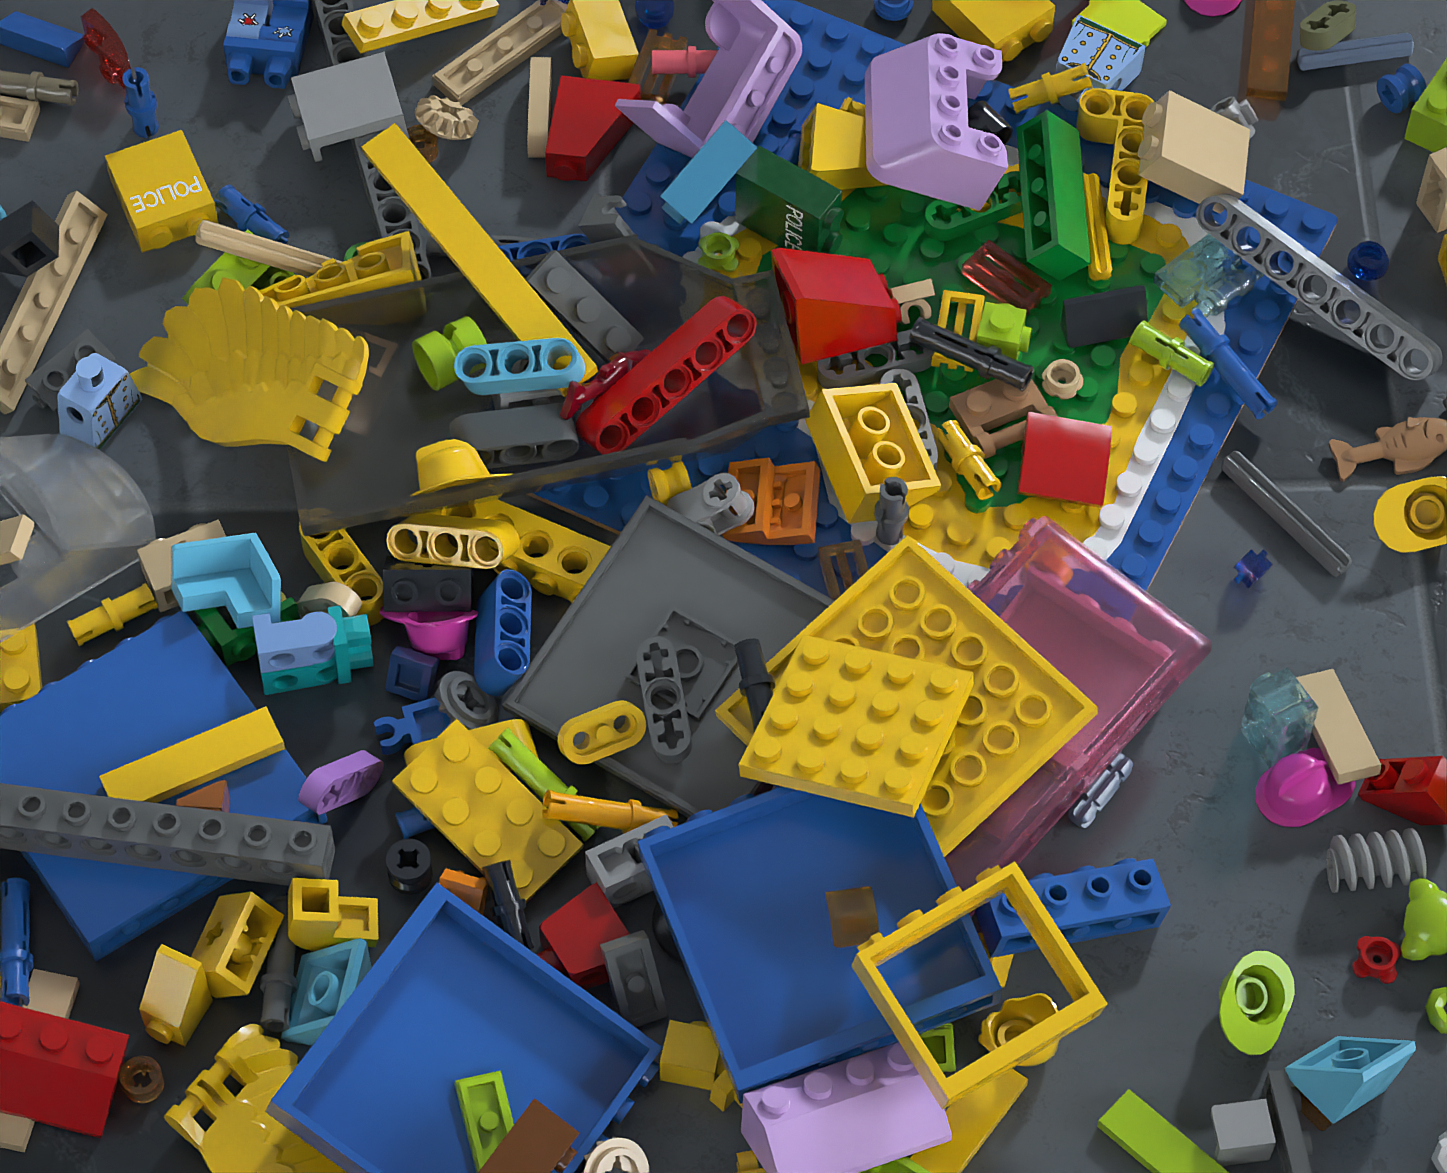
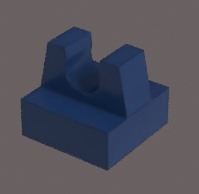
M397 646L391 653L385 690L419 702L430 699L438 674L440 658L428 656L410 648Z

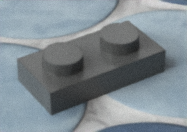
M644 930L600 944L618 1015L634 1027L669 1016L649 938Z

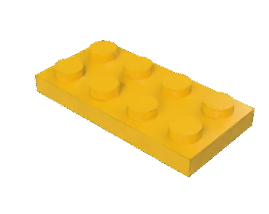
M458 719L451 723L392 780V784L484 876L482 867L510 860L520 899L524 898L526 903L583 848V843L559 820L543 818L542 810L548 809L542 806V803Z

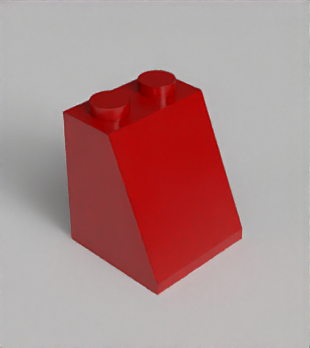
M786 248L771 250L777 315L801 365L897 341L896 323L902 322L900 306L896 298L890 299L886 278L883 273L877 274L870 259Z

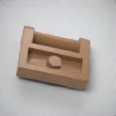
M995 379L952 396L949 402L951 411L970 442L980 447L985 454L984 459L994 456L996 450L1023 440L1026 420L990 435L986 431L1026 416L1028 412L1057 416L1055 410L1048 406L1032 379L1023 392L1018 390V388Z

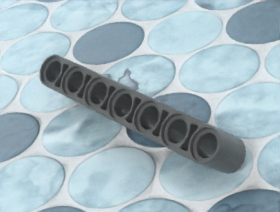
M1220 194L1208 197L1199 204L1196 211V219L1204 231L1400 375L1409 380H1420L1434 374L1440 368L1442 352L1434 341L1238 198L1230 194ZM1217 202L1222 204L1227 211V219L1222 225L1217 223L1212 215L1213 207ZM1249 227L1255 228L1260 235V243L1256 249L1250 247L1245 240V233ZM1282 251L1288 252L1293 258V268L1289 273L1283 271L1278 264V257ZM1315 275L1322 277L1327 284V291L1323 297L1317 296L1312 291L1311 281ZM1347 300L1355 301L1360 307V317L1357 321H1352L1345 315L1344 305ZM1381 324H1385L1393 330L1394 341L1390 346L1382 344L1377 336L1378 328ZM1414 349L1422 350L1427 355L1428 365L1425 370H1419L1413 366L1411 354Z

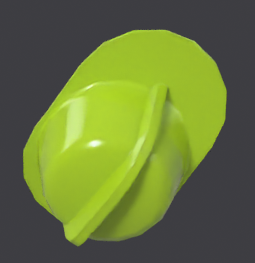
M1253 951L1243 956L1234 969L1221 982L1219 989L1221 1028L1227 1040L1237 1050L1247 1055H1261L1272 1049L1280 1035L1295 995L1294 979L1288 965L1279 956L1269 951Z

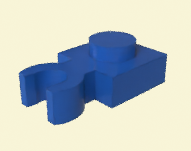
M431 698L401 707L402 719L381 717L374 721L376 735L385 732L394 734L392 738L380 741L382 754H394L408 742H411L413 746L414 744L437 738L450 725L448 715L438 711L441 703L436 698Z

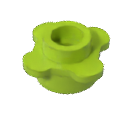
M714 232L699 240L698 247L702 250V254L698 259V267L702 271L708 272L712 269H723L726 272H733L738 268L735 251L739 249V242L736 238L726 233ZM716 253H721L722 255H721V256H716L715 254H716Z

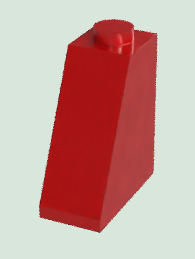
M561 75L545 151L547 177L558 178L564 181H587L633 125L634 122L617 109L615 104L618 99L641 100L640 84Z

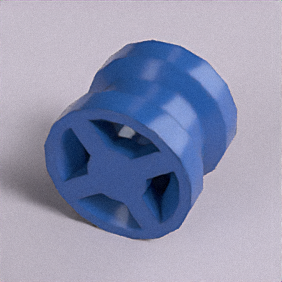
M1404 64L1396 69L1394 75L1386 74L1377 80L1376 87L1383 105L1389 111L1398 114L1408 108L1409 102L1416 103L1427 85L1422 74L1415 66Z

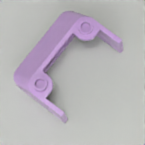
M712 0L714 3L706 16L705 28L709 38L720 48L684 111L674 104H659L657 101L618 99L615 107L653 140L693 158L725 119L753 143L802 54V42L797 32L762 0Z

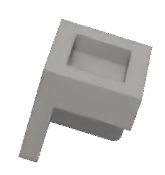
M1266 1099L1214 1105L1211 1108L1210 1114L1217 1142L1213 1158L1218 1164L1228 1166L1270 1160L1276 1141Z

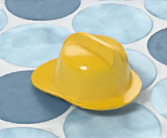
M456 439L444 440L422 447L416 452L415 458L420 491L410 496L412 498L453 486L513 478L514 475H490L475 448L466 442Z
M1427 477L1399 484L1386 490L1381 495L1373 511V524L1379 539L1388 548L1398 552H1416L1447 544V477Z

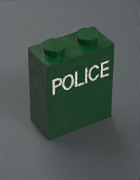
M759 145L736 172L735 222L782 248L834 254L838 250L843 235L840 233V223L844 215V210L841 209L842 190Z

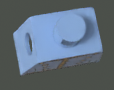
M1078 15L1058 58L1055 74L1085 63L1088 74L1075 78L1073 81L1089 76L1093 88L1122 91L1140 74L1145 45ZM1087 88L1058 98L1059 103L1069 111H1076L1079 108L1081 95L1090 89Z
M92 353L88 357L79 360L76 365V372L60 389L57 395L60 437L95 457L142 401V396L129 372L98 353Z

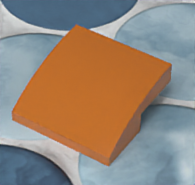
M769 457L729 462L728 473L737 479L740 489L750 495L754 501L755 508L753 515L746 523L723 533V538L729 541L763 545L815 543L821 471L816 462L774 466ZM730 506L729 510L734 515H737V512Z

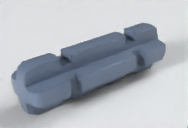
M1116 752L1106 763L1107 767L1099 771L1081 793L1082 797L1077 798L1069 808L1068 819L1072 823H1075L1080 828H1086L1096 817L1095 813L1102 810L1120 787L1119 783L1124 782L1132 772L1133 762L1130 758L1125 757L1120 752Z

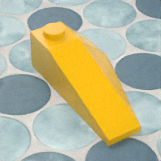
M409 231L363 244L356 248L357 256L339 264L334 258L321 263L322 268L310 277L305 278L302 275H293L259 290L263 296L275 300L279 307L282 304L289 307L292 312L297 310L306 317L311 315L319 321L323 318L331 323H389L396 320L405 322L426 312L425 292Z

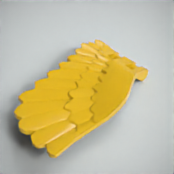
M222 278L218 290L210 287L195 288L189 297V305L187 307L175 306L165 312L162 324L168 333V338L154 336L146 342L139 352V357L147 362V366L130 373L140 393L155 397L173 406L183 419L187 421L190 429L201 439L224 447L258 444L291 445L314 458L327 462L332 451L328 447L335 433L340 434L349 416L350 410L347 407L353 395H358L363 386L362 383L366 374L369 357L368 344L364 338L356 336L354 339L348 330L338 329L335 324L323 318L319 321L311 315L306 317L297 310L292 312L285 305L281 304L279 307L275 300L263 296L257 288L249 286L245 290L239 281L229 278ZM323 380L338 386L331 401L317 395ZM306 420L319 425L313 440L300 435Z
M246 1025L232 1035L215 1055L216 1062L209 1071L202 1070L185 1090L186 1098L179 1106L173 1105L164 1115L166 1122L198 1149L210 1173H347L265 1112L271 1099L298 1065V1056L290 1050L281 1049L278 1039L264 1036V1030L260 1025ZM229 1075L244 1086L236 1097L223 1084ZM200 1109L214 1120V1123L206 1132L193 1118Z

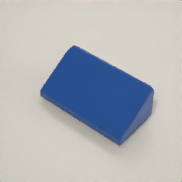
M17 11L0 20L1 45L69 68L87 39L84 34Z

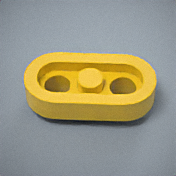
M622 700L615 701L568 720L558 733V747L561 753L572 762L582 765L589 764L637 744L646 731V719L643 712L632 703ZM622 715L625 716L624 725L619 729H615V719ZM579 732H584V741L579 745H574V736Z

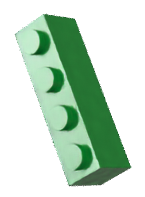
M1046 110L1016 128L1027 262L1060 281L1091 264L1079 130Z

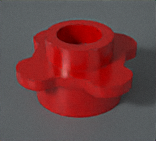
M1361 937L1356 945L1359 950L1358 960L1352 965L1354 974L1359 978L1367 976L1378 978L1384 984L1393 983L1398 976L1395 965L1402 955L1401 947L1384 937ZM1379 957L1381 962L1375 963L1373 958Z

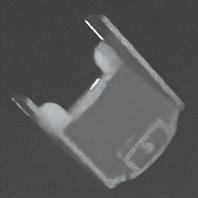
M60 433L0 437V494L19 515L24 514L35 522L33 531L36 533L30 537L23 558L11 562V567L18 578L0 588L1 643L139 561L137 549L143 548L156 540V532L149 505L138 485L117 462L99 449Z

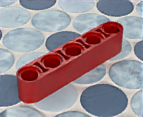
M718 296L710 300L580 414L576 422L578 437L604 456H616L753 337L757 326L755 315L729 297Z

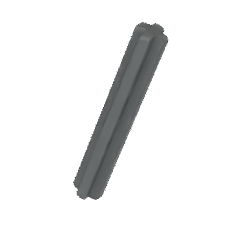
M1233 451L1222 461V470L1333 576L1339 577L1350 568L1352 558L1239 451Z

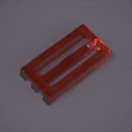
M990 240L962 264L961 273L1000 302L1027 310L1026 317L1030 314L1032 307L1034 309L1037 308L1041 303V299L1043 297L1046 299L1051 294V284ZM985 256L989 257L990 259H992L994 262H996L998 265H1000V266L1003 267L1004 269H1001V270H1000V269L997 268L995 265H993L991 262H989L988 260H986L984 257H985ZM1014 276L1034 291L1030 292L1024 286L1019 284L1017 281L1014 280Z

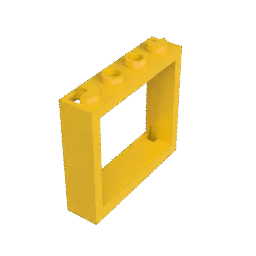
M1015 861L1002 869L999 865L992 869H985L976 876L977 884L965 891H962L960 886L949 890L936 900L938 906L924 915L920 909L911 912L897 922L896 925L899 929L888 936L883 937L880 932L870 936L868 941L857 947L859 952L856 954L851 965L942 1110L1100 1016L1108 1005ZM1004 893L1074 1002L946 1078L876 967Z

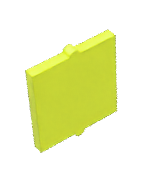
M1089 0V6L1078 14L1145 45V47L1149 46L1150 39L1167 23L1164 17L1139 0ZM1077 16L1072 20V26H1073V24H1074L1075 19L1077 18Z

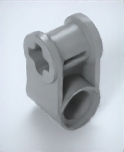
M729 473L714 475L698 486L675 495L667 503V507L717 535H721L746 523L753 515L755 508L754 501L750 495L740 489L737 479ZM720 485H723L728 490L727 494L720 488ZM730 506L737 512V515H734L729 510Z

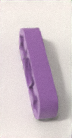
M361 750L319 767L304 782L299 793V803L320 815L365 796L378 782L384 763L365 750Z

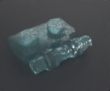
M1208 234L1155 272L1153 283L1181 308L1195 300L1198 304L1192 308V311L1200 309L1204 317L1207 318L1210 315L1217 316L1227 308V303L1237 295L1244 296L1254 288V283L1263 277V273L1252 265L1245 270L1237 269L1242 264V258ZM1220 280L1225 283L1219 289H1210Z

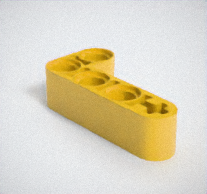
M1092 88L1081 95L1076 129L1079 130V135L1085 140L1114 144L1105 221L1108 239L1113 243L1126 245L1134 242L1139 237L1148 180L1138 175L1140 166L1138 150L1143 140L1145 126L1142 123V117L1148 105L1154 101L1149 96L1141 93ZM1121 211L1128 212V216L1121 215Z

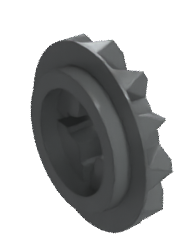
M453 671L444 675L437 682L438 689L434 696L441 703L438 711L448 715L450 724L458 719L468 730L497 723V703L493 696L483 692L478 687L474 676L465 672Z

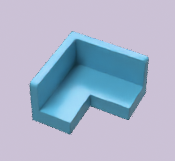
M256 533L186 542L171 546V590L183 612L226 606L237 628L253 626L252 616L270 613L271 623L280 622L281 578Z

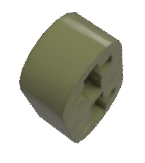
M1342 0L1330 1L1320 6L1301 21L1300 45L1303 48L1314 51L1326 50L1336 45L1356 28V6L1353 3Z

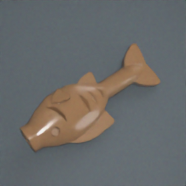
M1408 417L1407 421L1398 423L1394 427L1377 428L1375 435L1379 442L1354 448L1348 443L1331 439L1328 444L1336 461L1339 480L1342 482L1352 475L1357 464L1380 458L1393 461L1394 473L1396 475L1414 473L1431 465L1437 456L1447 450V420L1428 417Z

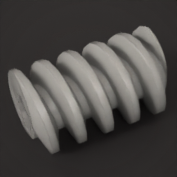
M1413 828L1404 829L1401 837L1395 830L1387 831L1384 838L1378 832H1370L1366 837V841L1359 833L1351 834L1348 843L1342 835L1333 836L1330 847L1327 850V876L1332 893L1338 892L1340 879H1345L1350 891H1356L1358 878L1363 877L1368 890L1374 889L1376 876H1381L1386 888L1392 887L1394 874L1399 875L1403 886H1409L1411 873L1416 872L1418 878L1426 879L1427 870L1424 847L1418 833Z

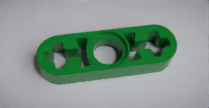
M1020 171L1003 174L986 201L991 206L986 212H975L969 207L941 199L931 202L925 210V232L934 240L949 241L1023 212L1022 195H1017L1018 192H1021ZM1013 188H1014V190L1016 191V192H1009V189H1013ZM941 216L945 221L950 220V223L945 224L942 220L936 221V217Z

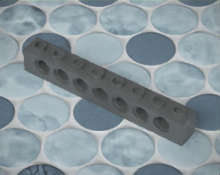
M0 783V848L287 886H290L292 878L329 880L335 853L330 825Z

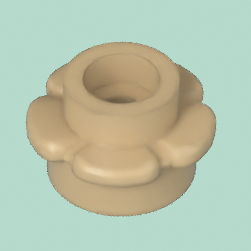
M1059 359L1053 361L1042 374L1044 380L1042 387L1048 395L1056 396L1060 399L1074 397L1076 391L1080 390L1083 386V377L1078 366L1069 360ZM1058 380L1066 381V383L1061 384Z

